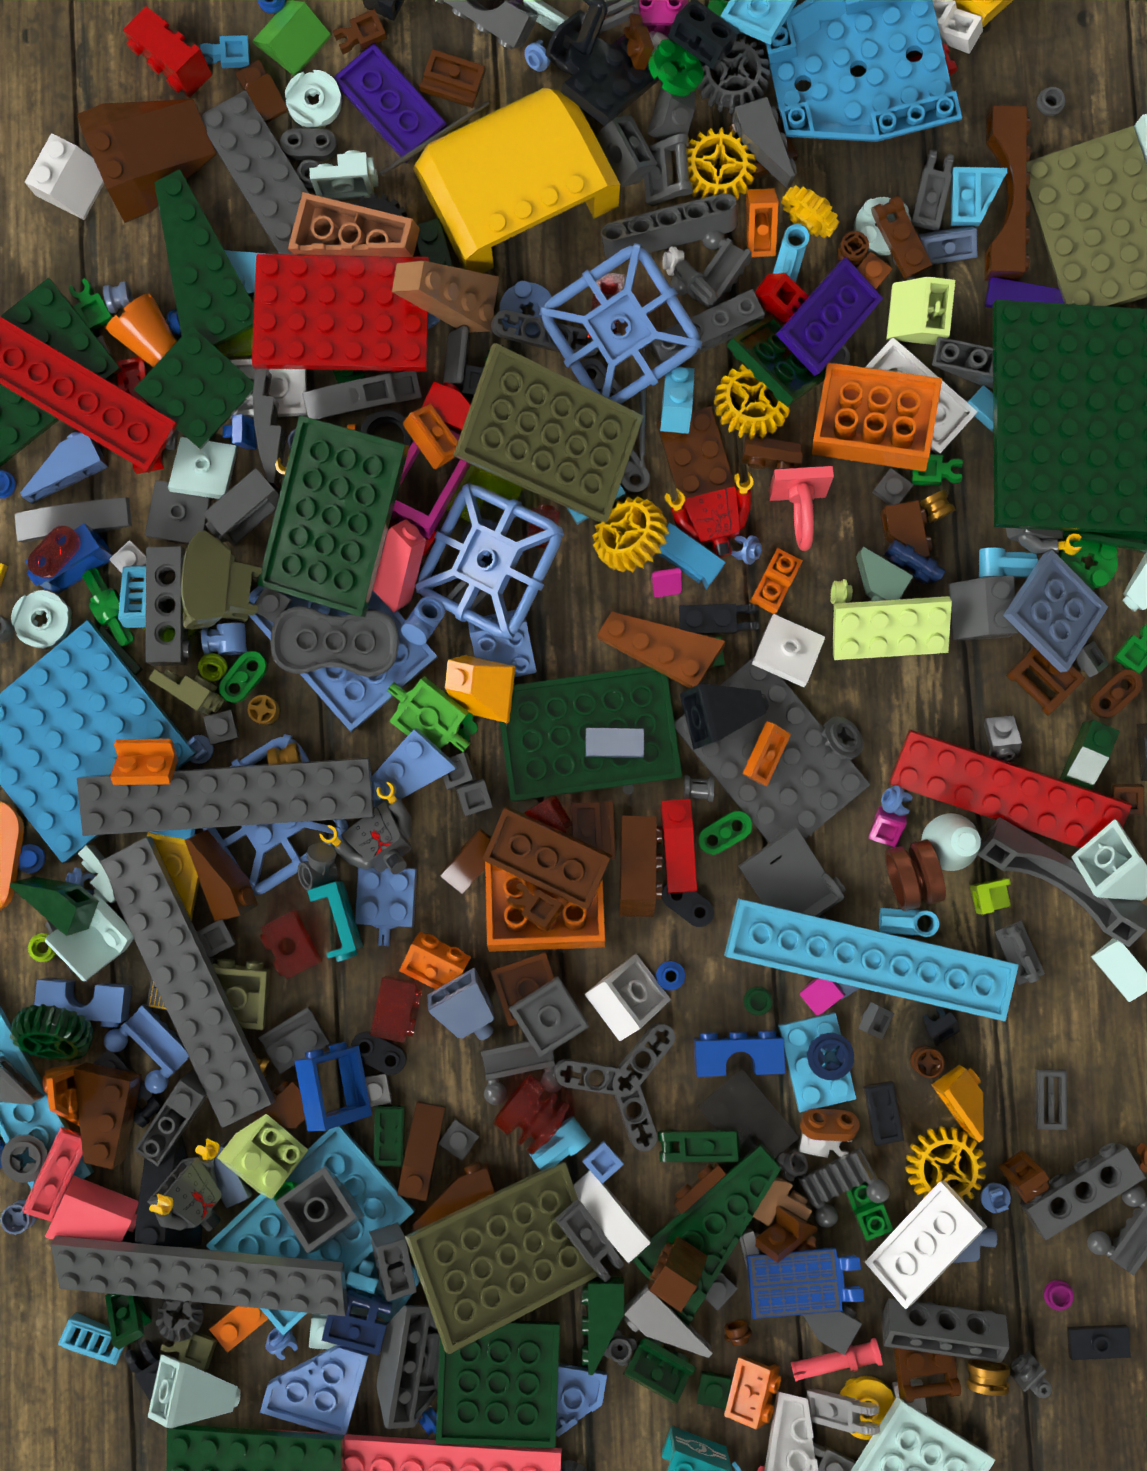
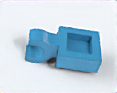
M248 35L220 36V44H200V49L208 65L215 64L218 61H221L222 68H245L250 65Z

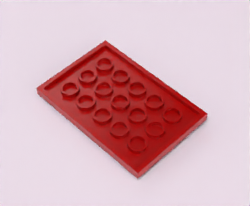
M256 254L252 347L253 368L427 371L428 311L393 293L392 288L397 263L430 262L429 257Z

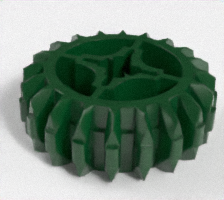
M41 1004V1006L30 1005V1007H23L14 1017L10 1030V1039L13 1040V1044L18 1046L21 1051H27L29 1055L38 1056L39 1059L46 1058L49 1061L58 1060L62 1062L63 1060L73 1061L74 1059H81L82 1056L87 1054L93 1039V1028L91 1027V1022L86 1020V1017L77 1015L76 1011H68L65 1007L58 1008L55 1005L46 1006Z

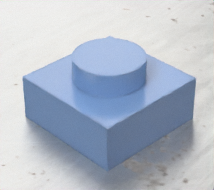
M604 1140L582 1160L601 1184L624 1164Z

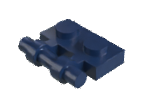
M894 540L884 553V556L889 558L888 561L901 569L906 568L911 571L913 577L923 584H928V582L930 584L935 583L938 579L942 578L946 571L937 565L938 561L931 557L925 558L915 552V547L908 543L904 545Z
M347 1288L348 1309L346 1315L327 1316L321 1341L379 1355L388 1323L376 1320L378 1312L390 1315L393 1302L382 1300V1296L374 1294L372 1297L356 1293V1290ZM352 1306L369 1309L367 1317L352 1314Z

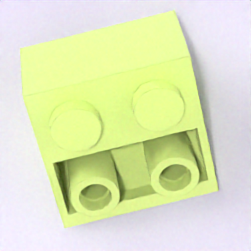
M922 277L893 283L886 340H891L893 337L897 341L936 345L938 337L948 338L951 328L955 280Z
M265 1114L235 1133L217 1159L255 1191L272 1199L308 1152V1149L269 1115Z

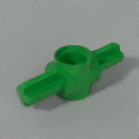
M97 568L85 571L82 577L93 596L90 599L89 607L94 617L102 626L110 627L119 646L124 647L131 644L135 638L130 628L123 627L118 619L120 594L115 589H108Z

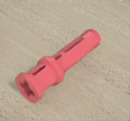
M871 1338V1341L855 1346L850 1344L845 1355L839 1352L828 1353L795 1362L792 1361L791 1366L796 1382L801 1379L850 1368V1371L856 1372L859 1370V1367L875 1363L881 1366L883 1362L876 1338Z

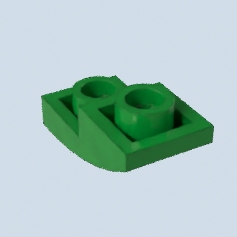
M865 1181L860 1186H855L845 1192L863 1236L868 1241L894 1230L883 1202L875 1203L868 1198L866 1193L868 1184Z

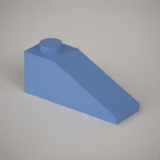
M79 431L68 435L67 440L59 443L20 492L22 498L32 504L108 468L97 442Z

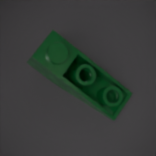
M35 876L10 883V887L66 936L89 929L99 901L80 884Z
M596 1277L588 1281V1286H582V1305H588V1316H582V1335H588V1346H582V1365H588V1375L594 1374L624 1315L623 1277H611L607 1282H604L600 1277Z

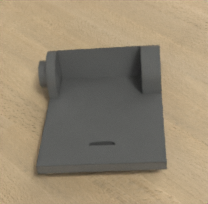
M795 826L738 865L761 902L765 905L819 917L845 899L842 894L846 891L843 884L836 876L831 878L825 873Z

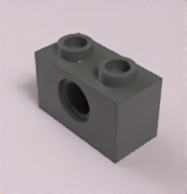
M631 115L614 118L596 135L620 183V187L638 184L657 165Z

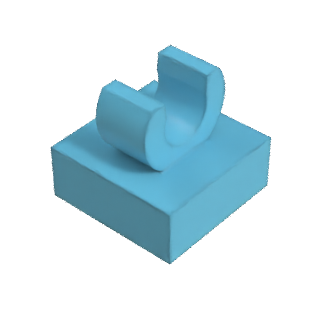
M363 1260L358 1274L349 1271L346 1286L375 1294L378 1280L370 1278L374 1263Z

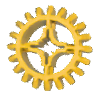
M723 127L719 129L718 134H715L712 128H710L707 137L700 132L697 135V141L694 139L689 141V148L686 149L689 181L693 185V198L700 194L703 199L726 193L733 195L737 201L739 193L745 195L746 189H748L747 185H752L754 180L752 173L756 172V166L751 163L756 159L755 154H748L747 145L742 146L741 137L734 138V130L729 132V135H725ZM711 150H715V152L712 155H703V158H699L702 154ZM725 151L728 152V153H730V154H731L732 156H734L735 158H731V157L727 156V154L725 153ZM717 158H719V165H721L719 176H717V169L715 168ZM700 175L707 176L711 180V183L703 179ZM737 176L733 181L721 184L724 179Z
M743 364L739 367L738 371L732 368L728 376L724 375L716 388V396L714 398V405L717 406L715 410L716 415L722 416L720 420L721 425L730 424L728 428L729 433L735 429L739 430V438L744 433H749L751 440L754 439L756 433L762 439L766 437L767 431L773 435L776 432L777 426H783L784 418L789 415L790 406L787 407L784 403L778 401L774 397L773 392L763 382L757 380L753 372ZM765 392L771 396L774 407L770 405V401L765 397ZM730 395L735 398V402H737L740 405L739 411L732 404Z
M639 496L634 500L627 497L625 503L617 501L616 507L611 510L608 522L594 525L597 532L592 535L595 541L593 546L601 561L609 568L617 569L622 573L626 569L634 572L636 566L644 569L646 561L653 562L655 553L661 554L659 547L667 544L665 536L669 534L666 527L668 523L661 509L655 506L652 501L644 500Z
M939 1126L938 1135L930 1128L927 1130L928 1139L921 1134L918 1135L917 1138L921 1145L918 1147L912 1143L910 1148L916 1153L915 1155H906V1159L912 1162L913 1165L905 1167L907 1173L914 1174L909 1177L908 1181L911 1185H916L915 1193L917 1195L924 1193V1199L940 1181L945 1180L948 1182L955 1179L960 1182L952 1187V1189L964 1201L962 1196L966 1195L968 1198L974 1199V1195L970 1190L973 1187L976 1190H980L981 1185L976 1180L977 1178H986L984 1173L978 1171V1169L986 1167V1162L977 1160L983 1155L981 1149H975L977 1142L974 1139L968 1140V1134L964 1131L958 1134L955 1127H951L947 1133L945 1127ZM952 1144L950 1148L947 1147L941 1154L931 1152L940 1145ZM962 1150L967 1159L966 1173H963L959 1168V1161L961 1159L959 1154ZM925 1160L929 1161L933 1166L930 1176L932 1180L929 1184L924 1175ZM935 1160L939 1161L940 1163L951 1165V1168L954 1171H956V1173H953L950 1170H942L940 1168L941 1166L938 1163H936Z

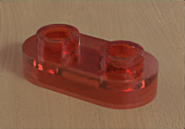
M67 526L54 528L29 555L28 567L30 571L44 579L55 576L79 550L81 540L78 533ZM66 536V542L63 545H59V538ZM45 557L46 564L39 567V560Z

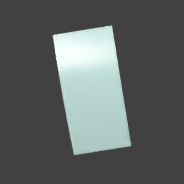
M86 845L78 855L83 859L82 865L92 874L98 873L90 882L96 888L94 893H97L105 902H117L109 878L100 861L105 859L95 846Z

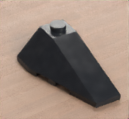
M182 1135L158 1167L144 1158L136 1217L135 1243L181 1248L202 1244L203 1226L201 1224L195 1228L182 1230L161 1227L155 1212L149 1210L151 1205L147 1202L181 1160L188 1158Z

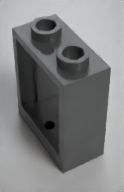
M255 468L203 513L209 521L205 526L222 543L227 540L235 546L276 510L280 495Z

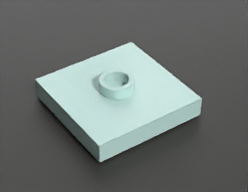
M180 437L168 484L169 491L220 499L229 489L238 452L237 446L208 441L200 450L188 438Z

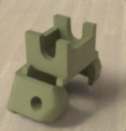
M205 530L195 534L185 552L181 577V598L184 608L183 626L187 629L207 628L213 626L221 618L246 622L248 615H254L258 612L257 605L249 604L252 577H258L262 573V568L234 562L235 556L231 555V548Z

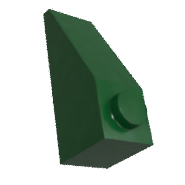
M1095 720L1083 722L1060 779L1092 790L1111 755L1120 731Z

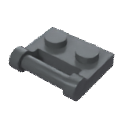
M677 134L649 146L657 165L644 177L646 204L656 206L675 197L693 193V185L689 181L686 149L689 146L688 135ZM673 150L676 152L678 182L675 184L671 155Z

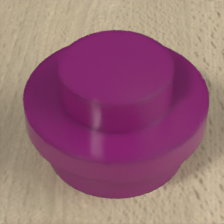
M1053 1280L1045 1286L1043 1297L1050 1308L1062 1311L1071 1306L1074 1300V1293L1071 1286L1065 1281Z

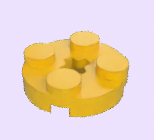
M872 1376L850 1378L846 1381L845 1386L840 1392V1395L859 1399L860 1402L870 1401L873 1404L879 1405V1414L877 1415L860 1414V1421H869L880 1425L895 1401L890 1387L882 1380ZM858 1432L851 1433L854 1437L862 1440H870L873 1436Z

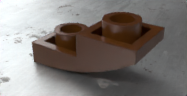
M480 828L461 847L460 853L441 871L440 877L462 894L485 870V861L482 859L491 837Z

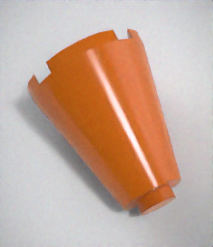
M143 294L123 308L125 312L120 317L115 315L107 324L106 329L113 337L154 367L177 341L155 299L151 294Z

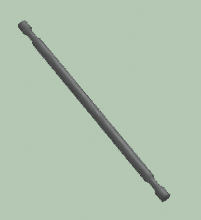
M489 101L484 102L480 107L475 108L393 162L389 167L381 170L379 174L383 177L391 169H395L424 150L428 143L445 136L471 119L482 109L489 107Z
M645 346L644 348H642V353H641V355L643 356V358L645 359V361H646V346ZM641 369V377H642V376L645 375V374H644L643 370ZM646 388L640 391V414L643 415V419L640 425L639 469H645Z

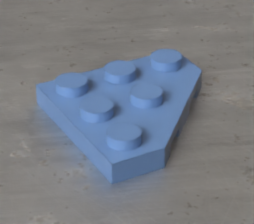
M336 1345L271 1379L267 1385L260 1413L326 1433L346 1435L369 1353Z
M558 1363L556 1436L559 1437L577 1424L578 1420L602 1406L607 1379L606 1371L595 1370L593 1375H588V1368Z

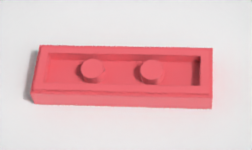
M60 1127L22 1209L24 1214L52 1222L83 1155L81 1133Z

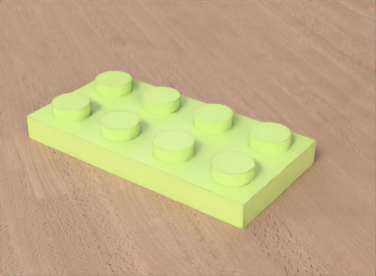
M949 596L834 604L833 658L834 660L948 653L952 601Z

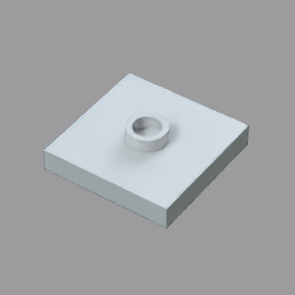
M773 614L752 665L805 687L825 636Z

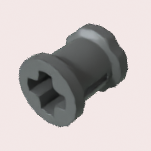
M685 775L684 799H707L708 802H713L714 776H709L708 779H695Z

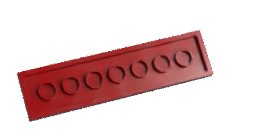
M0 317V384L150 473L178 423Z
M911 729L907 733L889 780L890 785H898L905 790L995 820L1001 817L1016 827L1078 848H1082L1114 819L1123 828L1132 807L1130 802Z

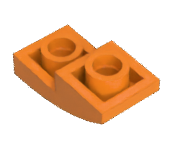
M777 548L750 602L759 605V607L772 614H776L803 560Z

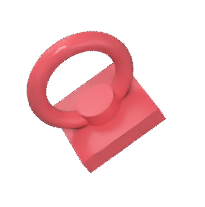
M833 466L774 469L768 490L769 501L789 500L794 503L795 536L797 545L802 551H808L813 542L814 512L812 500L814 498H826L834 478Z

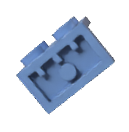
M516 610L507 611L510 621ZM497 614L483 616L499 624ZM526 617L519 630L515 633V637L508 640L494 636L468 622L476 658L515 666L514 677L536 673Z

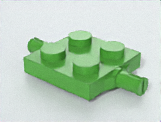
M425 676L409 692L402 689L396 682H393L387 689V692L400 701L396 713L389 722L407 736L417 728L440 750L451 742L464 752L471 744L457 733L460 724L469 712Z

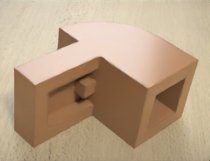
M777 1175L753 1217L770 1226L776 1215V1207L782 1206L807 1221L812 1213V1209L806 1204L808 1199L795 1190L791 1194L789 1193L793 1186L791 1182L786 1181L783 1176Z

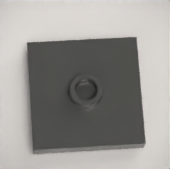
M155 480L145 536L189 544L197 532L206 531L205 524L208 522V519L203 513L210 508L212 498L170 492L168 489L169 482Z
M559 976L509 1007L510 1012L539 1058L590 1027Z

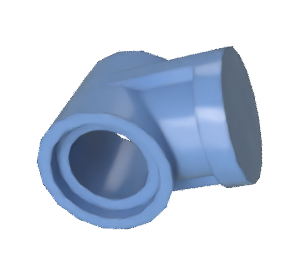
M433 597L422 598L401 627L403 636L413 644L424 645L444 617L445 610L442 603Z
M244 623L216 625L217 629H211L210 627L202 628L201 642L205 655L213 652H218L219 655H241L247 652Z

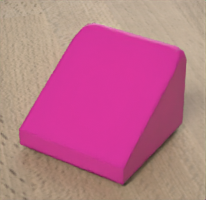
M673 568L653 571L651 582L654 597L681 593V569Z
M879 806L869 839L896 847L906 827V815L898 816L894 812L887 813L883 810L882 806Z
M816 978L803 988L800 995L818 1016L844 997L845 993L836 982Z

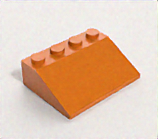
M828 363L814 433L812 455L926 472L942 378Z
M485 861L487 947L489 952L605 947L603 880L590 908L586 910ZM519 882L524 884L532 895L539 889L563 904V910L548 931L524 918L522 915L523 908L518 909L509 905L507 901L509 896H512L514 899H521L524 895L516 887Z

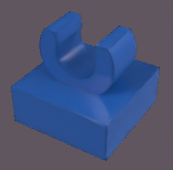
M243 414L232 415V425L223 426V438H230L233 444L246 450L257 449L254 419Z

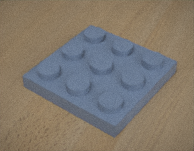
M1049 550L1042 555L1003 616L1061 673L1070 669L1108 606L1053 550Z

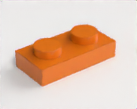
M766 721L742 774L759 784L768 786L791 734L776 724Z
M236 1306L212 1325L209 1330L228 1353L267 1321L268 1317L260 1308Z

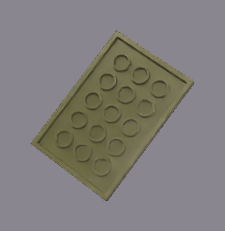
M1134 126L1026 162V172H1030V185L1027 191L1064 304L1117 307L1147 297V165Z
M496 343L491 346L453 456L600 523H607L643 415Z
M560 1161L555 1166L526 1177L405 1236L446 1353L451 1354L598 1277V1274L588 1265L555 1221L557 1216L576 1199L578 1200L565 1162Z

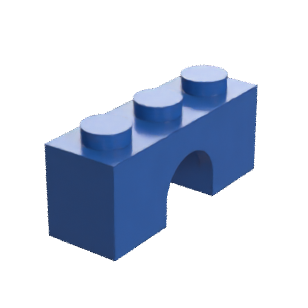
M773 1030L758 1031L759 1036H747V1032L744 1031L729 1032V1037H718L716 1032L700 1033V1038H694L695 1074L697 1077L726 1076L727 1060L736 1052H746L751 1056L755 1075L785 1074L784 1038L781 1035H776V1031Z

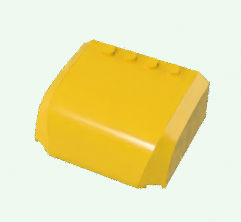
M542 88L428 143L413 167L463 269L480 273L494 268L491 247L585 202L595 219L619 207L620 183L580 107L559 90Z

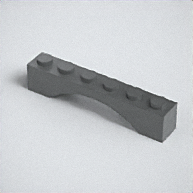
M1001 817L984 834L978 856L1003 871L1030 874L1058 887L1077 901L1094 918L1103 932L1124 945L1130 947L1146 931V905L1138 900L1096 897L1072 860Z

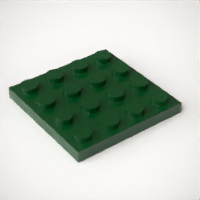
M514 1320L451 1354L445 1352L440 1338L436 1444L555 1448L560 1322Z

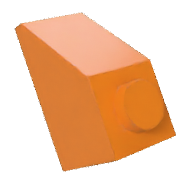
M775 188L746 189L747 249L751 251L752 257L776 256L779 202Z

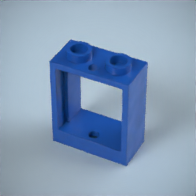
M83 523L25 560L30 569L27 571V575L36 586L40 585L46 591L50 590L60 594L82 580V575L85 571L93 568L99 569L110 562L109 559L114 554L101 534Z
M346 1042L329 1045L330 1051L323 1052V1049L305 1052L306 1058L295 1060L308 1131H326L372 1116L359 1046L347 1047ZM338 1058L347 1107L325 1113L316 1064Z

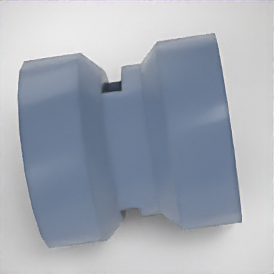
M27 1199L18 1200L3 1210L0 1223L7 1233L20 1234L36 1223L37 1217L28 1214L24 1216L22 1211Z

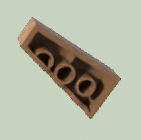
M428 261L397 263L392 292L419 308L428 311V313L456 329L467 326L469 333L488 332L491 330V321L494 317L499 276Z

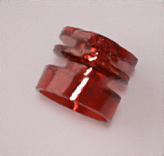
M529 1074L499 1111L492 1124L506 1135H509L519 1127L522 1131L517 1139V1144L522 1145L530 1136L532 1140L528 1144L526 1151L533 1155L540 1147L547 1144L560 1128L570 1105L562 1101L553 1109L552 1106L558 1098V1095L555 1093L545 1101L541 1100L540 1097L544 1092L545 1085L532 1074Z

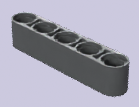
M718 194L610 222L601 229L604 255L609 259L620 250L633 246L634 243L642 244V248L651 253L670 248L671 246L674 247L701 240L711 231L717 230L723 234L729 233L738 225L736 199L731 194Z

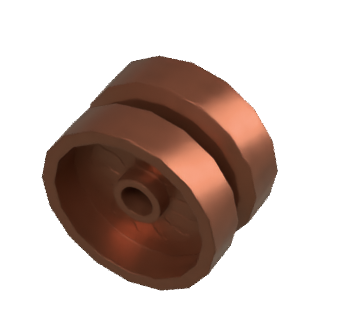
M928 839L911 843L909 853L903 846L885 851V861L891 887L903 911L919 908L922 898L927 904L945 901L946 887L944 876L936 852Z

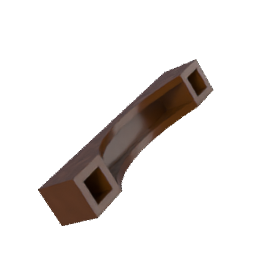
M993 105L986 117V146L994 154L1000 167L1007 168V174L1004 178L1008 199L1006 216L1001 231L985 252L984 280L989 281L991 277L1019 281L1022 275L1029 269L1030 257L1029 254H1026V244L1029 242L1030 228L1026 227V217H1028L1030 211V200L1026 199V190H1028L1030 185V172H1026V162L1029 161L1031 147L1027 145L1031 118L1027 117V106Z

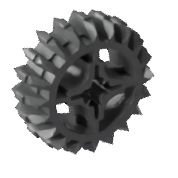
M745 36L741 39V42L735 41L730 53L713 69L720 78L719 85L711 77V68L700 61L704 77L697 90H702L700 94L701 99L709 98V107L718 104L719 113L724 107H728L729 113L732 114L734 107L762 99L763 91H766L769 83L767 80L770 78V70L767 68L769 61L768 59H763V49L755 51L756 42L750 45L746 44L747 39ZM746 64L753 72L754 81L749 78V74L744 70Z

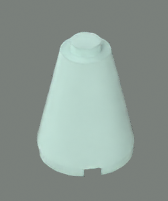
M954 813L940 815L929 822L923 831L921 839L929 840L936 852L941 869L946 871H956L970 865L976 858L981 845V838L974 824L966 817Z

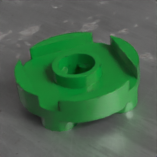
M668 39L662 40L649 58L648 65L652 77L655 80L658 76L660 81L664 83L661 87L672 95L679 97L689 96L692 91L695 92L703 81L704 72L699 59L676 42Z
M1079 540L1069 542L1072 547H1082L1078 553L1069 555L1064 550L1060 551L1059 557L1091 590L1105 586L1112 580L1117 571L1118 558L1116 547ZM1089 555L1095 564L1086 569L1085 563L1081 562V558H1086Z

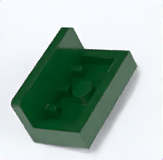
M650 1337L649 1339L644 1338L638 1341L637 1347L633 1351L623 1375L671 1403L677 1404L689 1376L695 1373L696 1367L690 1364L691 1360L687 1356L679 1352L672 1354L664 1349L665 1345L661 1341Z

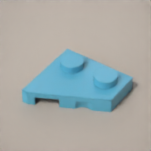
M953 167L951 170V226H979L1007 174V168Z

